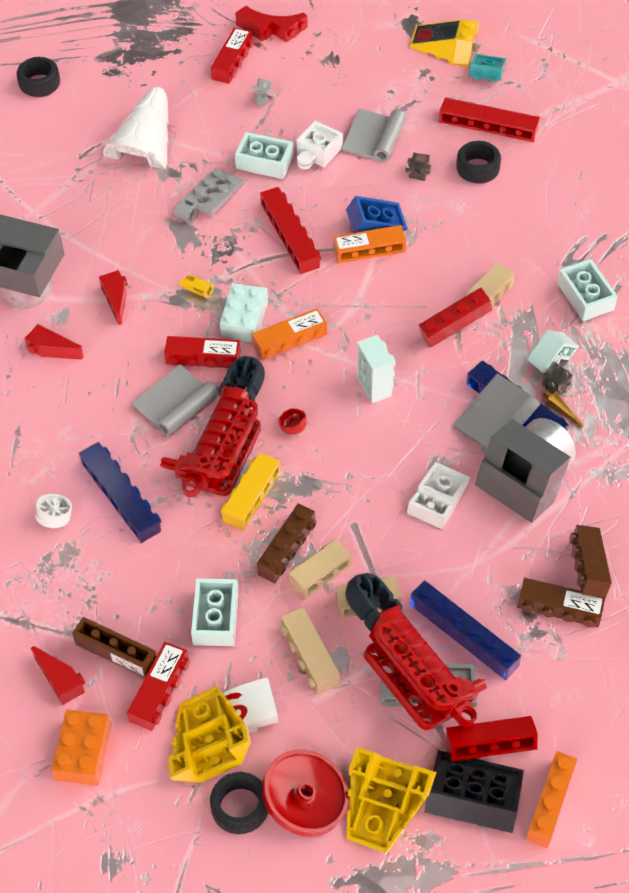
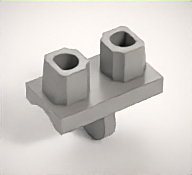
M258 78L257 86H252L251 90L257 93L254 99L257 105L264 106L269 101L268 96L274 97L275 92L271 91L273 82Z

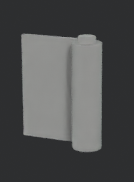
M359 108L342 146V150L377 161L387 162L406 120L405 113L396 109L388 117Z
M179 364L133 401L131 405L162 433L170 436L219 395V388L214 382L206 381L203 384Z
M496 374L453 425L480 443L483 447L482 451L486 454L491 436L511 419L523 425L540 403L520 387L501 375Z

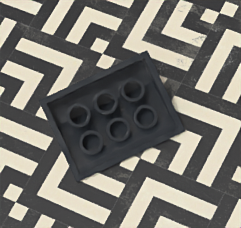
M438 750L433 768L436 775L426 799L424 812L513 833L524 770L475 758L451 761L449 752Z

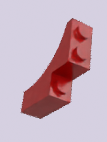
M247 5L235 12L236 25L241 29L252 31V36L260 41H264L274 34L283 41L288 42L308 27L307 14L303 12L289 16H273L255 11Z

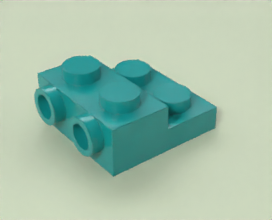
M475 53L470 65L469 76H472L474 79L485 78L491 82L501 81L506 58Z

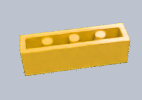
M260 452L256 458L251 460L247 473L242 474L238 487L232 490L231 498L221 508L223 522L243 531L245 530L281 472L279 460Z

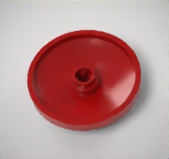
M304 749L285 752L271 763L263 777L262 797L267 811L282 828L293 834L305 837L326 834L340 823L347 812L349 805L347 782L339 768L327 757L317 752Z

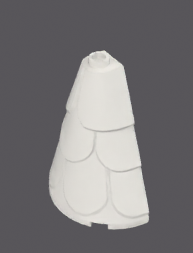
M151 88L136 104L133 112L122 122L121 126L104 147L103 155L105 157L119 160L122 152L147 158L150 167L166 169L167 124L169 119L168 99L162 88Z

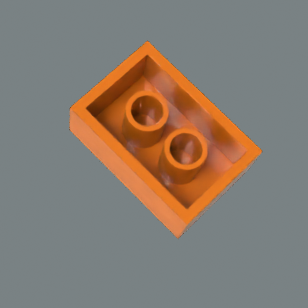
M66 709L51 768L56 781L98 786L112 726L108 714Z

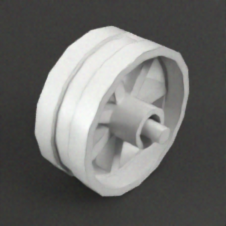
M43 495L37 500L35 518L45 527H63L70 521L72 504L62 495Z

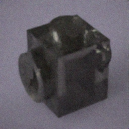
M414 152L412 158H408L406 172H409L410 179L426 180L427 174L430 175L432 167L429 164L430 155Z
M555 363L543 374L542 386L545 391L548 390L551 394L557 391L561 396L564 392L567 393L571 389L573 375L567 369Z

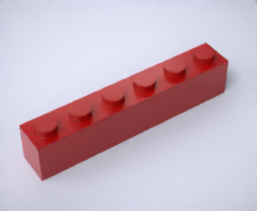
M446 97L439 111V123L529 142L535 141L539 129L540 117Z
M279 186L260 192L261 206L300 274L320 268L321 254L319 250L315 249L312 238L308 237L305 226L302 227L299 216L295 215L292 204L288 203L285 192H282Z

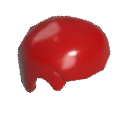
M290 408L284 411L278 418L280 428L288 435L301 433L307 425L305 412L297 408Z

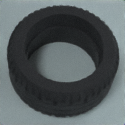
M32 57L22 62L17 68L18 84L26 95L43 97L53 93L59 87L60 75L58 66L49 58ZM36 75H47L40 79H30Z
M472 141L464 144L457 153V172L468 182L477 184L489 182L496 178L500 171L501 154L491 143ZM472 159H483L489 162V164L474 165L469 163L468 161Z
M232 772V774L229 773L225 777L223 776L212 789L210 795L212 816L217 825L224 831L238 835L247 834L260 827L265 821L268 811L262 797V781L255 775L248 772ZM246 789L258 797L259 803L256 809L249 815L232 817L221 809L223 798L233 790Z

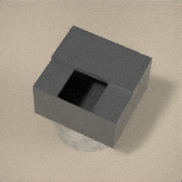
M0 214V294L2 299L10 306L31 308L43 303L50 296L53 289L51 277L65 255L59 229Z
M539 418L524 427L511 419L491 436L475 485L533 523L555 502L566 469L575 460L576 450L574 442L569 433L552 420Z

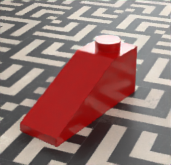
M117 270L99 276V281L118 325H122L127 296L125 286H128L126 277L121 276L120 271Z
M39 324L24 338L26 348L32 354L49 358L81 360L84 358L81 345Z
M35 646L31 647L36 662L62 705L85 693L83 688L85 680L80 672L76 674L71 666Z

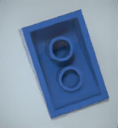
M354 196L346 208L353 233L398 225L402 226L403 231L408 229L400 205L397 202Z

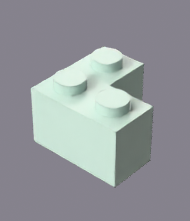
M548 330L542 334L538 345L530 351V356L527 360L542 373L551 374L561 359L570 360L579 345L565 333Z

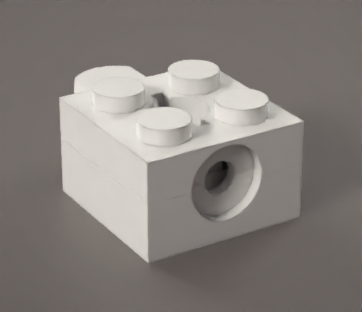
M314 121L296 140L298 167L307 170L314 163L325 167L342 149L343 133Z

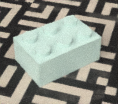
M245 132L235 153L236 169L284 179L294 157L293 142Z
M592 259L559 270L557 284L582 321L615 310L618 296Z
M232 283L220 321L221 338L252 342V333L260 330L267 308V288Z
M378 335L357 342V378L371 403L392 397L394 388L393 377H395L393 368L395 359L392 354L389 355L386 343L381 341Z
M196 579L191 629L193 645L235 646L239 594L237 579Z

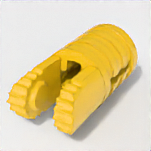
M190 274L179 281L181 287L205 298H209L214 290L213 283Z

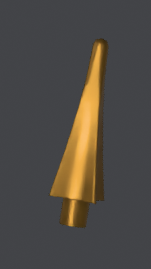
M548 390L544 392L543 397L548 400L545 404L546 406L561 413L580 427H584V424L570 410L557 391L553 395Z

